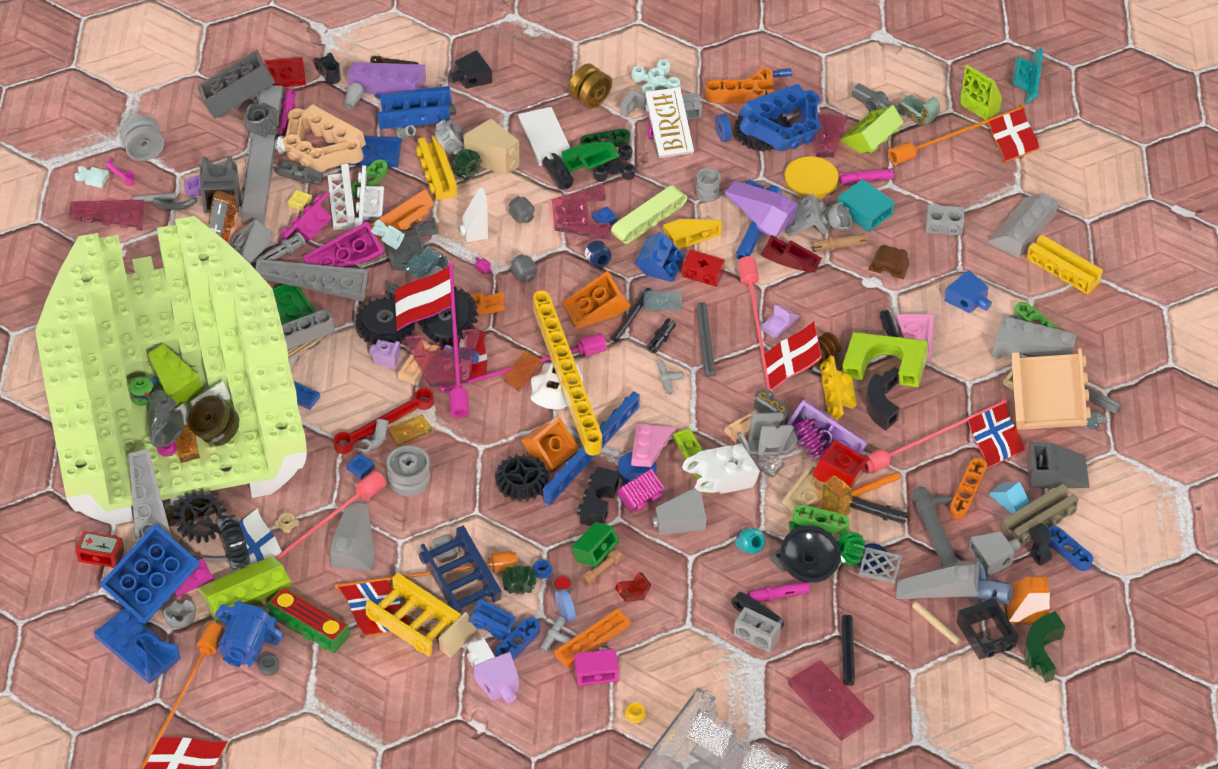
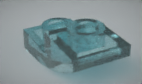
M428 245L419 256L415 254L404 266V270L420 278L444 258L443 254Z

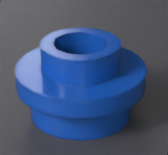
M538 560L532 566V574L538 579H546L552 574V566L546 560Z

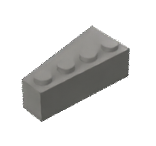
M1003 316L994 342L992 357L999 358V355H1004L1012 359V353L1018 352L1019 356L1024 354L1028 357L1072 355L1077 334Z

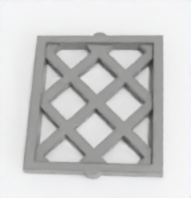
M866 547L859 576L895 584L902 555ZM870 554L872 558L867 560L866 555ZM884 557L886 561L880 563L878 558ZM875 560L878 565L872 567L870 562ZM897 560V566H894L892 562ZM865 564L869 567L866 571L863 570ZM889 564L891 569L886 570L883 566ZM881 568L883 572L877 574L875 569ZM895 571V576L891 577L889 573Z

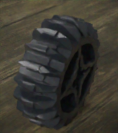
M515 454L514 458L508 456L507 460H502L501 465L497 467L495 473L496 485L505 498L510 496L512 501L516 498L519 502L522 499H526L528 502L529 498L536 499L537 495H542L543 488L548 482V470L545 468L544 462H540L539 457L533 459L532 454L529 457H526L525 454L522 456Z
M204 489L200 490L199 495L196 490H193L192 497L188 492L185 493L186 500L183 498L178 500L182 506L176 504L174 507L179 512L173 513L174 517H179L173 523L181 525L176 529L177 532L183 529L185 532L182 534V537L185 538L189 534L190 542L196 537L198 544L201 542V537H203L205 543L209 542L208 536L212 540L216 539L215 533L219 534L217 521L226 516L222 515V513L227 511V508L220 509L224 501L216 502L219 498L218 495H215L212 499V491H208L205 496ZM193 501L207 502L203 508H198L195 505L192 506L190 503ZM212 507L216 513L215 524L209 517V511ZM185 509H187L192 516V521L189 524V526L187 525L184 517ZM206 509V511H205V513H204V515H203V518H204L205 520H204V521H203L202 519H201L200 521L198 520V521L194 524V522L196 521V519H197V517H198V515L196 514V512L200 513V512H203V511ZM201 524L205 527L208 526L211 530L206 532H197L193 529L197 525Z
M227 515L218 519L217 527L230 567L233 570L244 568L250 564V556L238 518L235 515Z

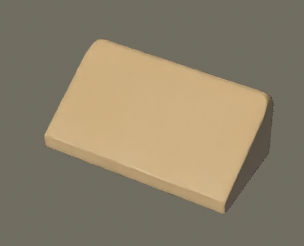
M467 612L463 613L439 637L440 651L449 657H453L477 632L476 627L468 622L470 616Z

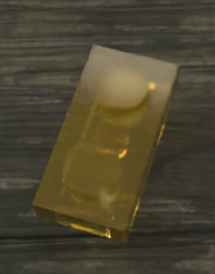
M423 414L388 429V434L397 447L432 432V426Z

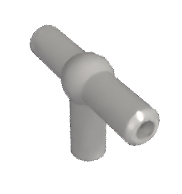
M659 361L657 366L660 372V380L664 384L666 393L670 395L674 392L671 381L684 379V373H668L664 361Z
M559 616L553 627L548 630L547 637L540 647L542 651L547 652L554 640L565 644L572 639L559 633L566 621L564 617Z

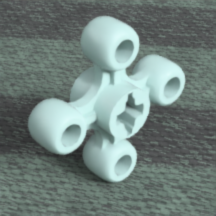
M659 60L656 68L650 69L648 73L641 66H635L632 69L631 77L633 81L642 82L644 80L648 83L642 86L641 94L643 95L649 91L662 90L663 87L667 89L680 87V80L678 78L671 77L667 79L664 77L670 72V63L667 60Z

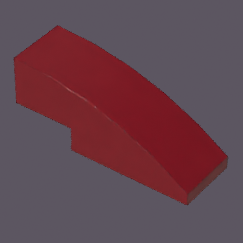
M771 235L760 254L780 265L814 273L822 260L821 257L792 240L787 244Z

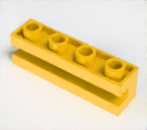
M432 136L431 143H427L425 137L419 138L416 154L417 157H421L420 165L422 169H425L426 182H430V193L434 194L436 201L457 197V184L445 151L436 136Z
M1041 235L1037 239V244L1032 243L1029 246L1027 260L1076 287L1078 290L1089 294L1100 283L1103 269L1049 238Z

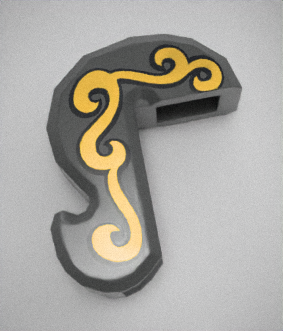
M760 389L756 391L754 408L761 413H783L784 416L779 426L787 425L789 410L786 403L773 399L774 394L770 390Z

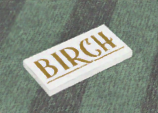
M680 87L646 92L645 97L658 158L693 154L694 149Z

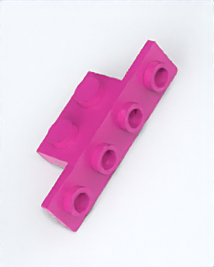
M327 191L323 196L319 194L313 201L315 204L312 207L308 205L302 212L304 215L301 218L297 216L291 222L293 226L290 229L286 227L280 233L282 238L278 242L281 244L282 240L286 239L294 230L301 233L304 239L309 242L333 218L320 206L330 193Z

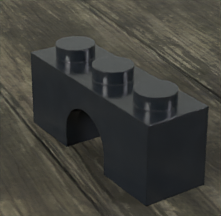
M596 467L594 474H590L589 488L584 490V502L579 504L577 515H580V524L592 526L594 522L605 524L608 516L609 502L600 498L608 497L614 499L619 486L618 471Z

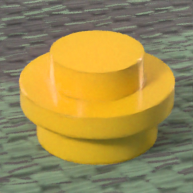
M634 702L626 708L625 717L632 723H639L645 719L646 710L640 703Z

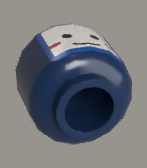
M593 241L585 249V257L593 267L602 268L611 260V251L602 241Z

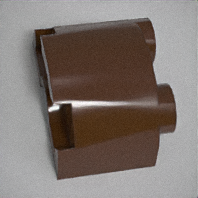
M881 245L874 254L869 271L877 273L888 271L892 277L904 279L910 265L909 258L907 257L908 253L903 249Z

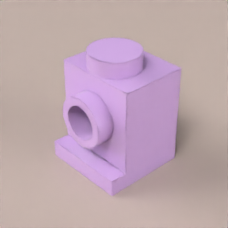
M378 340L376 345L372 344L370 355L373 357V364L395 368L400 357V342L390 343Z

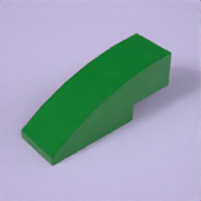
M593 142L562 151V160L570 173L583 167L589 170L619 157L612 142Z

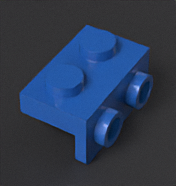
M479 599L468 622L478 629L490 632L493 637L504 640L510 634L516 617Z

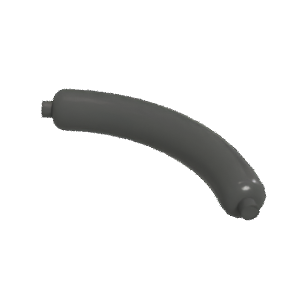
M158 197L153 198L154 204L162 208L181 210L196 204L198 197H192L187 201L178 203L167 202Z

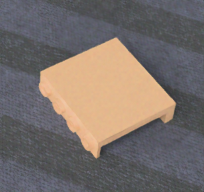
M1078 348V354L1020 358L1019 352L1012 353L1017 430L1087 426V418H1091L1090 406L1086 407V401H1089V390L1084 387V384H1088L1087 372H1083V367H1086V355H1082L1081 348Z

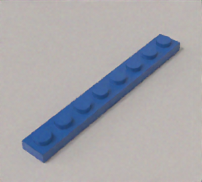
M633 391L629 397L624 398L618 409L613 410L608 420L602 422L600 426L602 448L639 409L640 394ZM583 445L580 446L576 455L573 458H569L565 467L555 474L554 479L544 486V503L551 505L596 455L587 454Z

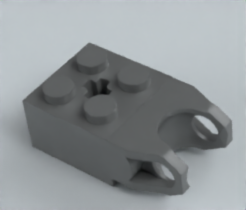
M206 156L202 157L200 188L204 213H212L215 200L227 204L226 213L239 212V206H241L237 164L232 156H228L226 163L223 165H214Z

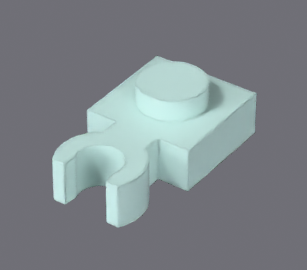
M79 166L78 170L81 174H74L75 180H85V184L103 188L109 177L108 170L95 167L87 170L85 167Z
M380 220L374 223V227L371 230L373 234L382 236L381 240L396 250L405 235L391 225L386 227Z

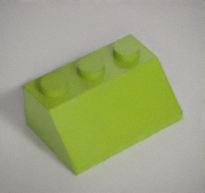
M894 105L883 107L868 113L843 135L840 141L861 154L865 152L872 153L878 149L879 144L889 139L888 136L890 134L896 133L899 130V126L904 122Z

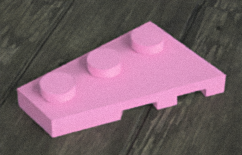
M896 314L903 338L928 342L929 354L927 361H931L934 314Z
M637 424L631 465L651 467L659 457L661 449L666 447L669 438L675 433V427Z

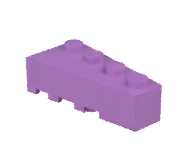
M353 62L348 72V85L358 83L363 86L364 93L374 95L422 89L426 81V65Z

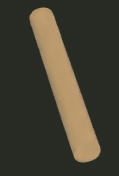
M918 601L912 605L915 611L957 646L961 642V639Z

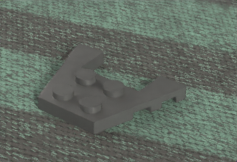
M435 217L428 219V222L423 225L421 223L415 225L414 229L407 232L405 230L401 231L405 235L397 250L385 243L392 270L430 272L434 266H440L442 269H445L449 264L447 256L427 259L421 237L438 234Z

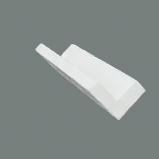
M348 164L341 165L342 174L327 175L333 230L355 228ZM335 180L343 181L338 186L332 183ZM337 192L344 194L340 198L334 196ZM338 205L345 207L342 211L335 209ZM342 217L347 220V223H336V221Z

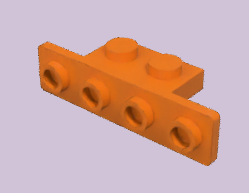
M424 189L377 220L382 221L386 227L391 225L397 230H407L411 227L410 224L412 222L416 223L424 219V214L429 212L428 208L433 206L434 203L427 190ZM375 220L374 222H372V223L370 224L371 228L374 227V223H375L377 220ZM376 235L378 240L382 239V236Z

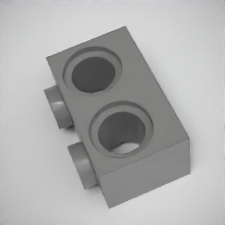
M927 206L926 233L962 236L964 207Z
M744 607L735 621L734 636L769 653L780 639L781 624L749 608Z

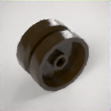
M217 396L203 397L195 403L188 415L189 429L211 446L217 447L226 444L235 436L239 428L240 418L238 413Z

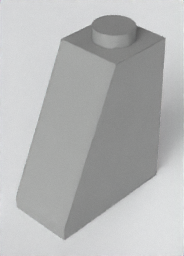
M693 488L656 507L655 516H652L653 528H657L658 535L706 530V514L700 491Z

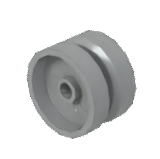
M148 115L134 116L128 119L120 129L121 140L127 155L131 159L136 161L150 160L158 156L163 150L165 144L159 125L154 118Z
M410 445L401 446L389 454L386 462L389 487L393 492L402 496H415L424 492L429 487L431 481L430 460L428 454L423 449Z

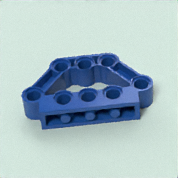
M799 84L749 100L739 112L743 117L739 125L740 130L746 135H752L772 145L778 151H786L791 148L796 149L802 144L807 145L813 141L820 129L818 121L820 97L816 92L811 90L804 91ZM794 109H799V123H794L791 128L782 127L768 120V118L777 119L782 113L788 115Z

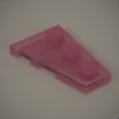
M818 115L820 129L814 137L816 157H834L848 115Z

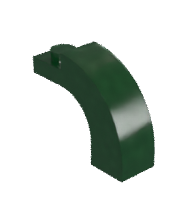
M1056 611L1040 617L1032 624L1028 631L1024 648V658L1028 669L1036 667L1038 675L1042 676L1046 683L1054 679L1056 667L1044 647L1051 642L1063 639L1065 625Z

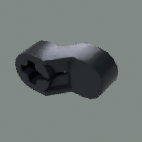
M1039 523L1029 530L1033 540L1030 553L1035 562L1042 566L1052 560V553L1048 547L1051 534L1043 523Z

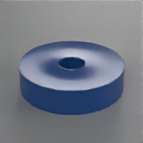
M725 113L718 114L715 118L717 134L721 142L730 141L732 133L729 119Z

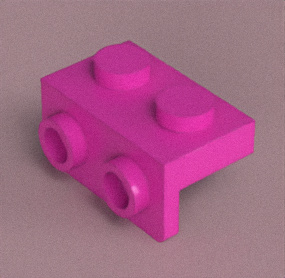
M204 558L198 560L201 564L174 593L176 598L214 580Z

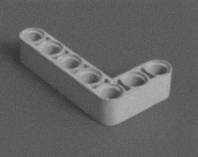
M321 310L283 324L282 328L287 350L331 334L335 330L331 313L328 310Z

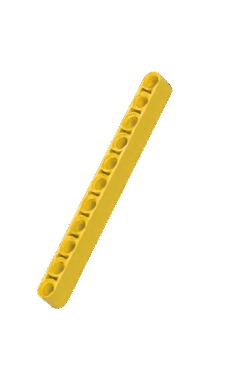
M537 291L533 295L534 314L581 442L587 454L592 456L598 455L602 451V433L551 297L546 291Z

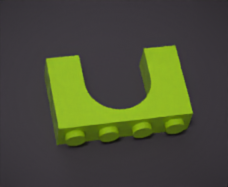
M853 332L843 362V373L851 375L854 380L863 381L867 365L872 359L880 355H893L902 360L899 369L900 385L919 387L929 354L928 342Z

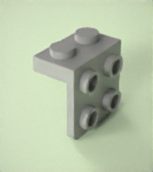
M811 194L796 202L798 206L795 219L786 227V232L789 236L813 225L822 234L829 232L828 217L825 214L826 206L822 200L819 201L814 194Z

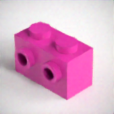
M615 649L574 654V669L578 686L619 681V665Z

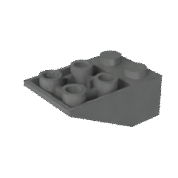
M1049 442L1029 443L1027 465L1030 488H1056L1061 484H1064L1067 488L1090 487L1086 457L1084 455Z

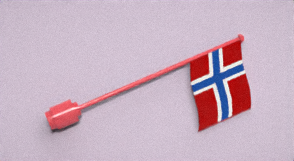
M1002 399L1000 403L891 453L878 449L865 455L864 457L869 460L863 471L867 474L880 471L890 465L891 456L967 421L973 439L987 463V469L1024 452V445L1021 436L1010 419L1007 409L1008 401L1007 399Z

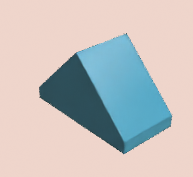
M1004 482L989 493V496L1011 514L1030 504L1020 482Z

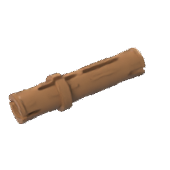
M863 233L813 240L811 242L814 245L812 250L813 252L823 250L834 251L837 248L867 245V241H865L867 235Z

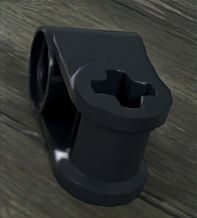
M329 52L324 57L313 59L316 70L327 83L336 84L341 80L340 65L332 53Z

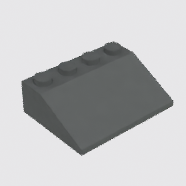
M257 49L198 85L203 102L216 119L217 117L225 116L230 109L238 108L248 98L256 97L261 90L269 89L275 80Z

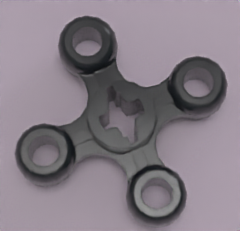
M622 144L618 150V158L594 168V179L598 182H604L608 174L615 175L620 172L625 180H632L636 173L635 166L622 162L623 160L631 159L632 147L629 144Z

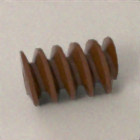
M825 332L822 336L818 337L822 358L808 369H813V366L817 367L830 355L834 356L836 352L842 350V345L834 334Z

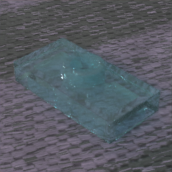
M644 291V310H682V291Z

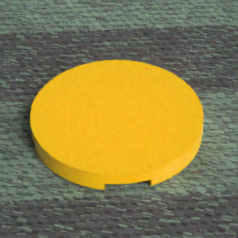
M807 156L798 158L787 166L784 180L787 188L797 193L799 197L805 198L814 194L819 199L836 189L839 176L837 169L829 161L819 157Z

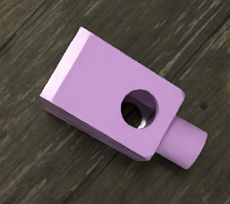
M510 652L473 666L475 681L491 700L503 697L506 703H512L516 700L517 696L514 692L519 690V678Z

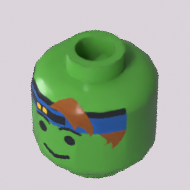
M135 378L128 386L132 403L138 406L149 404L148 397L155 391L154 384L149 378Z

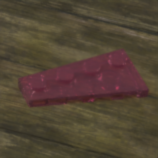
M144 200L70 202L69 217L70 220L88 223L97 221L101 222L102 225L110 226V224L120 225V228L128 229V226L136 227V230L143 231Z

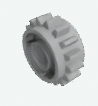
M445 119L436 124L435 136L443 149L450 155L457 154L460 156L464 153V133L460 127L452 120L445 121Z

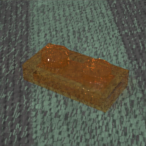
M184 425L183 433L176 438L178 456L181 463L200 458L197 437L189 429L188 425Z

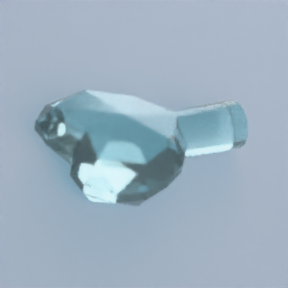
M1090 411L1091 418H1087L1086 427L1095 429L1099 424L1105 422L1106 419L1101 413Z

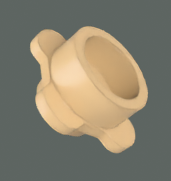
M290 513L280 515L279 519L275 521V526L281 528L285 534L290 533L294 527L299 525V521L294 519V516Z

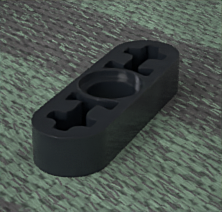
M738 592L731 599L732 605L739 612H742L744 607L780 623L781 629L784 627L781 617L747 594Z

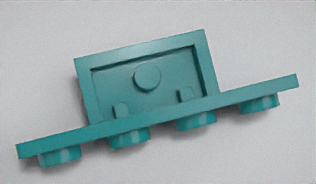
M1042 47L1035 51L1031 56L1030 62L1020 56L1015 59L1012 84L1026 91L1025 104L1027 105L1032 99L1035 100L1039 94L1038 85L1041 81L1039 78L1042 71L1041 62L1044 58Z

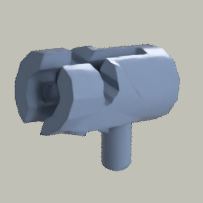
M979 565L978 596L968 597L985 601L995 598L999 600V604L1010 605L1013 587H1011L1012 584L996 580V582L991 581L986 577L984 566Z

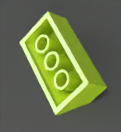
M271 556L203 585L198 590L215 623H218L222 620L216 618L215 613L220 605L224 604L233 607L236 601L253 606L260 605L271 600L283 587L290 590L291 581L283 565Z

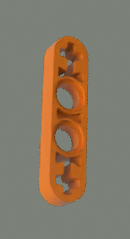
M974 458L970 461L951 502L949 513L952 518L962 520L967 516L986 474L987 463L984 459ZM979 466L977 473L974 472L975 468ZM974 479L977 483L969 484L966 480ZM967 493L970 495V497L963 498L960 496V494ZM959 504H961L962 509L960 511H956L959 507Z

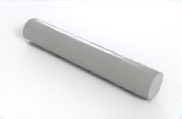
M176 193L133 196V204L154 202L153 198L157 197L164 201L176 200Z

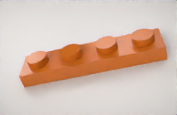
M617 608L555 650L554 656L568 669L574 665V654L595 651L630 627L631 621Z

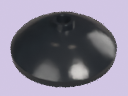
M802 526L792 530L784 538L780 549V557L784 568L794 578L803 582L818 583L827 580L836 572L840 564L841 552L837 541L830 533L816 526ZM805 558L811 559V562H807Z

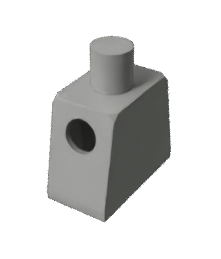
M995 532L971 537L968 550L975 561L979 560V565L984 566L986 577H990L1013 563L1014 551L1020 550V543L1016 538L1007 541L1002 532Z

